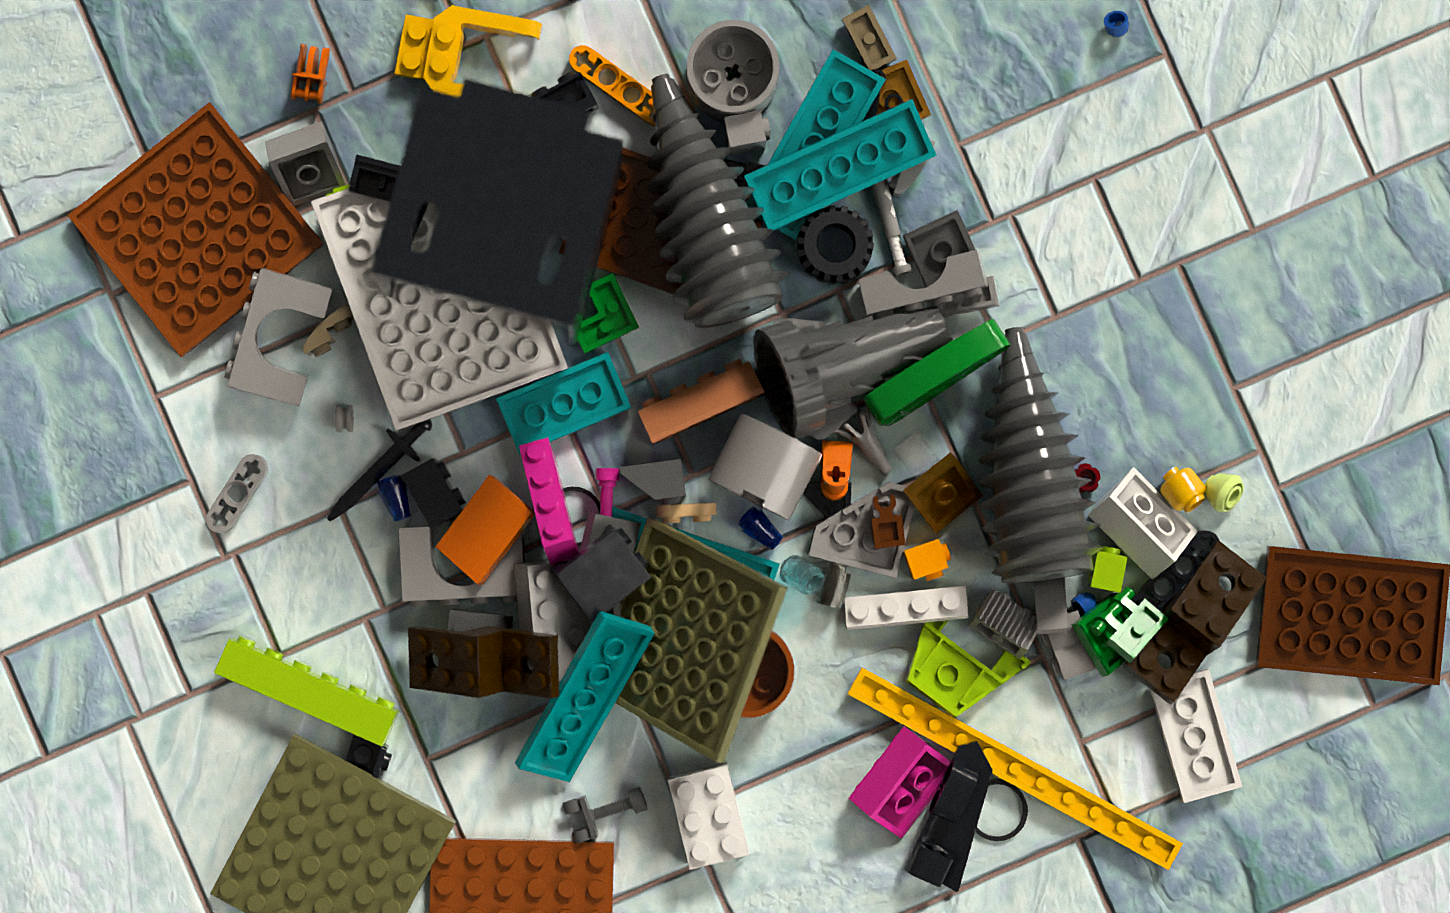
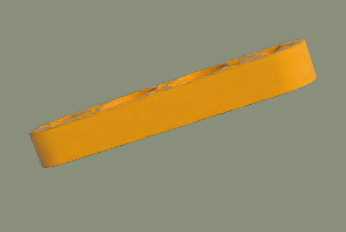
M579 45L571 51L569 62L571 68L576 73L581 72L582 77L648 125L655 127V122L650 118V110L646 107H643L642 112L637 110L644 103L646 96L651 98L647 103L653 107L652 93L648 88L586 45ZM585 53H588V60L594 66H596L597 61L602 63L595 69L592 77L588 75L592 72V69L586 64H582L580 67L577 66V54L583 56ZM605 69H610L616 74V80L611 85H603L599 81V74ZM628 87H635L640 91V98L637 102L629 103L623 98V93Z

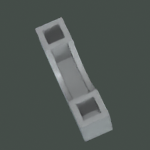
M979 250L947 257L946 266L940 278L932 285L922 289H910L903 286L890 272L859 279L866 313L870 316L875 315L876 319L894 315L893 310L905 308V312L923 309L922 303L933 300L935 305L953 301V295L961 293L964 294V298L982 294L981 288L988 287Z

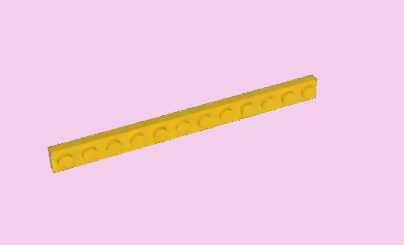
M863 667L859 670L847 692L848 695L954 753L958 745L978 741L993 769L992 774L1167 870L1170 869L1183 845L1182 842Z

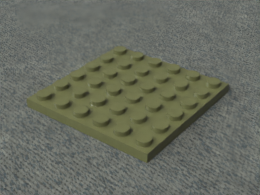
M647 518L635 553L639 551L649 564L646 571L651 578L620 602L622 618L651 626L655 634L615 703L714 762L724 763L788 587L657 519Z
M294 734L210 894L244 913H408L456 820L381 779L373 777L368 772L307 739Z

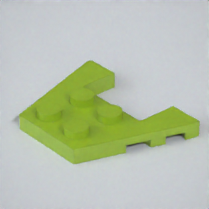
M949 620L925 622L922 625L905 682L953 718L959 716L1031 663L1025 656L1017 658L1004 650L993 667L989 669L941 633V630Z

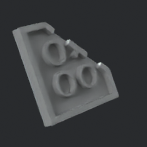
M888 482L815 525L807 555L897 578L905 545L874 549L870 519L879 518V515L872 506V498L878 496L879 505L885 508L889 505L888 495L894 494L896 506L892 513L893 516L902 515L906 543L915 507L903 491L906 486Z

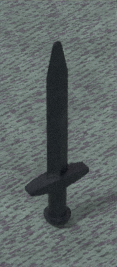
M431 419L415 424L403 437L392 429L387 428L386 432L394 444L339 498L327 520L333 521L351 509L405 454L419 462L420 457L411 445L426 430L430 431L432 429Z

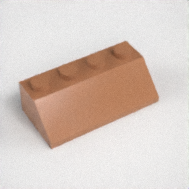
M741 359L735 360L725 365L726 371L715 376L713 371L698 377V384L690 388L683 384L670 390L671 396L660 401L658 396L641 403L643 409L639 410L638 413L652 444H658L763 396L764 390L750 362L742 363Z

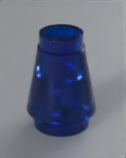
M400 474L378 481L379 489L377 493L393 517L394 522L410 517L406 484L402 481Z
M752 506L738 522V525L742 528L741 532L769 547L771 550L783 539V535L779 533L762 509L757 510Z

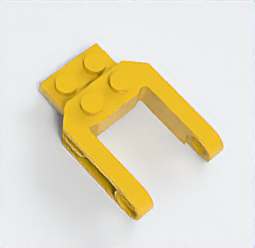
M454 5L435 16L434 19L406 14L395 75L426 81L432 90L460 97L463 84L454 83V80L457 78L465 37L463 33L464 28L514 37L516 34L535 37L537 40H540L542 24L534 20Z

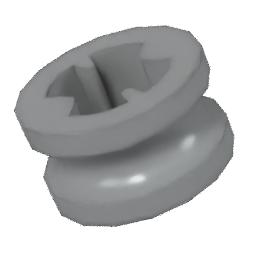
M336 405V432H341L342 429L353 432V405H348L347 408Z

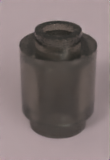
M829 562L828 568H821L815 595H818L816 603L840 608L841 601H845L851 574L845 573L846 566Z

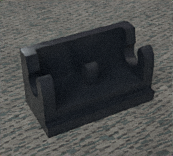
M356 154L349 183V192L390 202L400 165Z

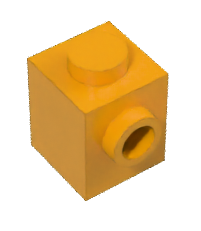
M939 539L903 550V555L913 580L925 576L926 581H930L944 576L942 570L949 568L947 561L951 560L948 547L946 543L940 544Z

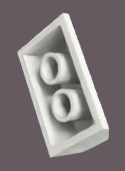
M1134 467L1099 500L1088 514L1096 524H1100L1099 528L1152 580L1177 560L1198 532L1178 511L1172 508L1168 501Z

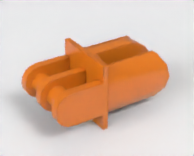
M300 44L296 73H293L291 99L296 100L297 97L304 98L306 102L313 99L317 100V103L322 104L325 86L327 85L325 78L330 48L323 47L318 75H316L319 62L318 47H310L306 72H304L307 44ZM300 81H306L305 89L299 88ZM313 83L319 84L318 91L312 90Z

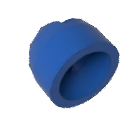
M1122 11L1108 13L1104 18L1106 32L1114 38L1124 36L1129 28L1127 14Z
M1087 592L1078 594L1071 600L1074 610H1078L1080 617L1097 605L1095 596Z

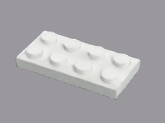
M1209 669L1195 672L1177 700L1171 705L1150 689L1182 803L1242 787Z

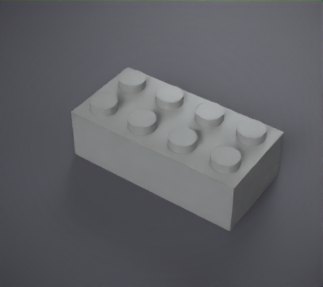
M549 560L514 564L520 630L558 635L560 683L590 629V620L583 614L550 568L554 565H550ZM528 657L527 664L533 671V661Z

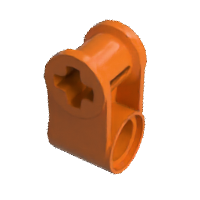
M822 440V457L820 467H822L821 492L830 500H840L847 494L852 464L853 442Z

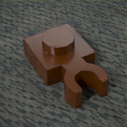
M894 494L888 495L889 505L885 508L879 505L878 496L872 498V506L879 515V518L870 519L874 549L905 545L902 515L893 516L892 513L896 506Z

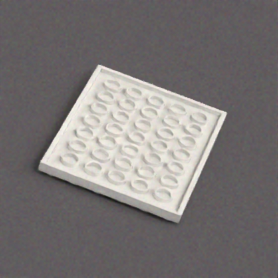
M349 188L311 201L396 431L568 369L550 320L398 280L392 297L385 296L371 271L374 264V252L380 242L390 202L349 192ZM432 202L428 205L411 247L415 251H424L429 246L438 213L437 206Z

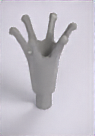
M866 405L865 413H860L859 409L855 413L860 427L858 430H854L849 424L844 423L842 426L850 434L839 428L833 433H839L853 442L884 475L892 470V467L885 458L886 453L874 432L870 410Z

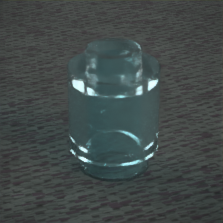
M792 555L781 564L780 579L799 592L813 595L822 588L824 575L819 567L798 555Z

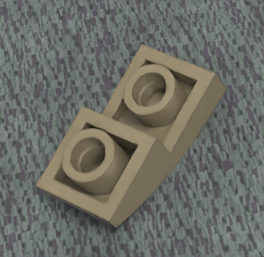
M349 304L337 309L318 325L302 348L305 354L309 356L314 354L315 357H318L331 350L330 345L336 342L331 330L335 329L336 332H340L353 324L351 320L354 317Z

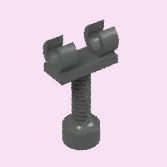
M641 787L629 790L628 797L623 799V801L618 800L617 802L600 806V808H594V810L590 809L586 795L564 802L562 806L565 815L583 810L588 827L573 831L572 836L575 844L598 837L599 833L595 821L599 820V818L602 819V817L605 818V816L608 817L628 809L634 810L635 814L648 810Z

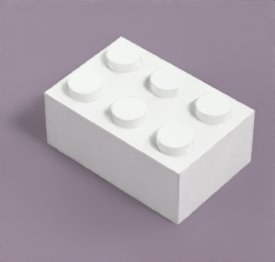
M727 762L668 777V784L690 870L749 855V848Z

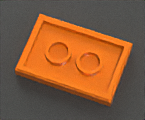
M488 475L435 547L476 584L483 585L535 516V511L496 477Z

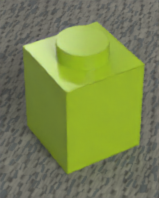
M1103 546L1102 552L1098 551L1092 556L1094 570L1089 572L1087 586L1121 593L1128 557L1120 555L1121 549Z

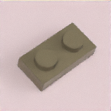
M869 5L842 18V23L867 69H880L896 61L897 58Z

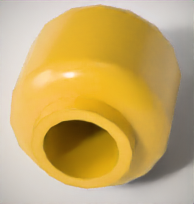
M1174 467L1162 477L1165 482L1162 484L1160 492L1174 510H1184L1188 513L1205 500L1203 495L1206 491V486L1191 468L1187 467L1179 470L1178 467Z

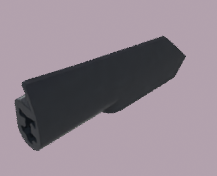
M978 741L958 745L929 808L930 815L904 867L905 871L916 878L937 887H941L943 884L955 892L959 891L993 772Z

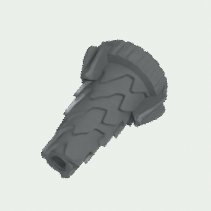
M937 306L910 314H895L876 320L869 316L842 325L841 321L826 325L825 322L795 318L778 319L772 325L756 330L753 337L754 358L760 384L777 424H779L785 434L796 439L810 435L817 440L824 439L835 432L852 415L858 412L857 405L852 402V397L875 390L876 384L890 380L903 370L953 341V338L948 333L946 322Z

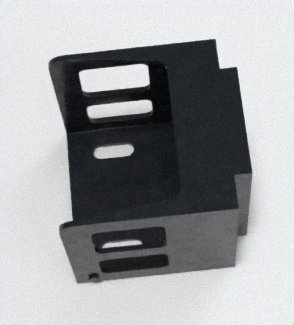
M464 78L460 97L421 87L380 242L374 252V264L371 274L383 294L387 297H392L398 280L568 325L569 344L576 346L621 178L623 140L591 132L590 111ZM432 202L437 206L438 213L429 246L424 251H415L411 247L428 205ZM552 236H561L566 242V247L558 278L554 284L544 285L539 281L538 274L547 241Z

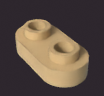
M716 503L656 505V518H662L663 523H681V517L693 516V522L711 521V515H717Z

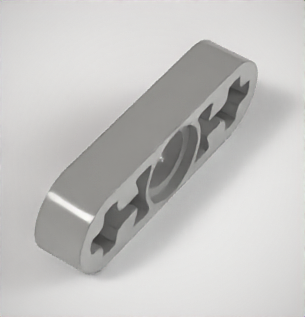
M250 454L241 459L206 515V524L210 530L216 533H225L234 527L268 473L267 461L262 456ZM257 460L259 462L257 467L261 471L259 474L253 473L248 481L253 482L252 487L244 481L237 480L239 474L244 478L249 472V468L246 467L247 463H254ZM234 485H240L245 490L244 499L238 503L233 502L229 497V490ZM224 500L227 505L236 507L237 510L235 513L229 510L225 515V519L228 521L227 525H219L217 527L215 525L217 520L214 518V515L224 512L226 506L221 505Z

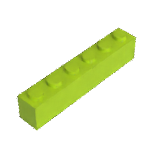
M239 635L238 639H228L215 668V674L377 745L383 746L386 744L400 710L394 708L395 703L380 696H378L377 700L366 696L367 690L350 684L349 688L338 684L339 678L326 672H322L321 676L310 671L312 666L299 660H295L294 663L283 660V653L268 647L266 651L254 647L256 642L247 637Z

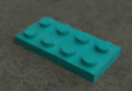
M609 352L496 398L519 455H521L520 445L544 438H549V441L552 442L631 409Z

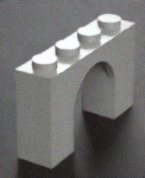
M261 268L259 274L253 273L249 290L254 291L251 303L245 302L241 319L246 322L243 332L237 331L232 348L237 350L235 361H228L224 378L229 379L228 387L299 407L309 375L278 367L266 360L257 344V331L266 315L280 309H291L324 319L333 288Z
M430 527L399 528L402 602L410 601V607L429 606V600H441V605H458L459 599L471 598V604L489 603V597L501 596L502 602H517L514 564L525 563L524 531L483 585L474 583L464 586L447 581L439 573L434 561L433 529Z

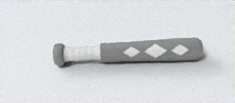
M888 179L872 185L871 188L884 234L889 241L895 262L893 273L895 276L911 272V266L906 263L899 237L901 233Z

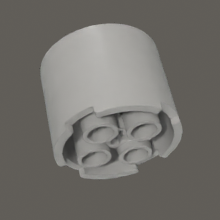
M726 20L709 26L698 35L689 50L687 79L691 96L697 107L704 114L724 123V117L759 110L762 113L773 100L779 76V57L772 40L764 31L745 21ZM734 69H737L739 79L733 78L732 81H729L726 71L732 72Z
M741 413L708 480L789 520L822 454L787 434Z

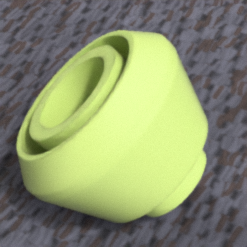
M1218 473L1215 476H1210L1205 483V497L1219 513L1233 509L1239 502L1244 490L1241 477L1234 474Z

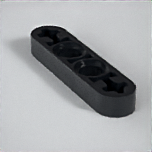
M1211 531L1197 532L1177 558V560L1180 557L1189 558L1192 563L1191 570L1187 574H1180L1176 570L1175 561L1153 580L1150 578L1135 592V596L1131 601L1135 603V601L1142 602L1144 599H1147L1149 596L1145 595L1144 592L1148 590L1153 598L1159 600L1156 605L1154 601H1150V603L1160 610L1189 581L1209 552L1205 549L1197 555L1202 558L1198 562L1193 554L1187 552V549L1191 547L1192 551H1196L1201 545L1200 537L1203 539L1210 537L1212 541L1209 545L1212 548L1219 541L1217 535ZM1159 578H1165L1170 583L1169 592L1162 596L1154 590V583Z

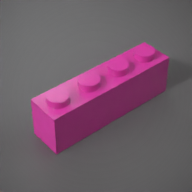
M549 438L520 445L519 449L538 528L549 563L554 565L559 561L571 560L579 553L555 454Z

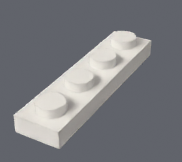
M966 586L844 598L848 630L969 618Z

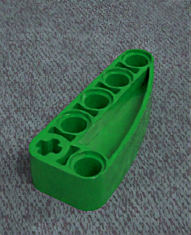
M991 319L908 367L867 394L863 400L879 426H891L1000 355L1011 345L995 319Z

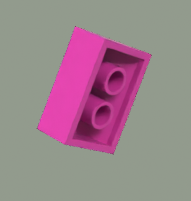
M904 726L893 738L880 758L875 761L873 767L856 786L848 799L869 817L902 839L933 799L950 761Z

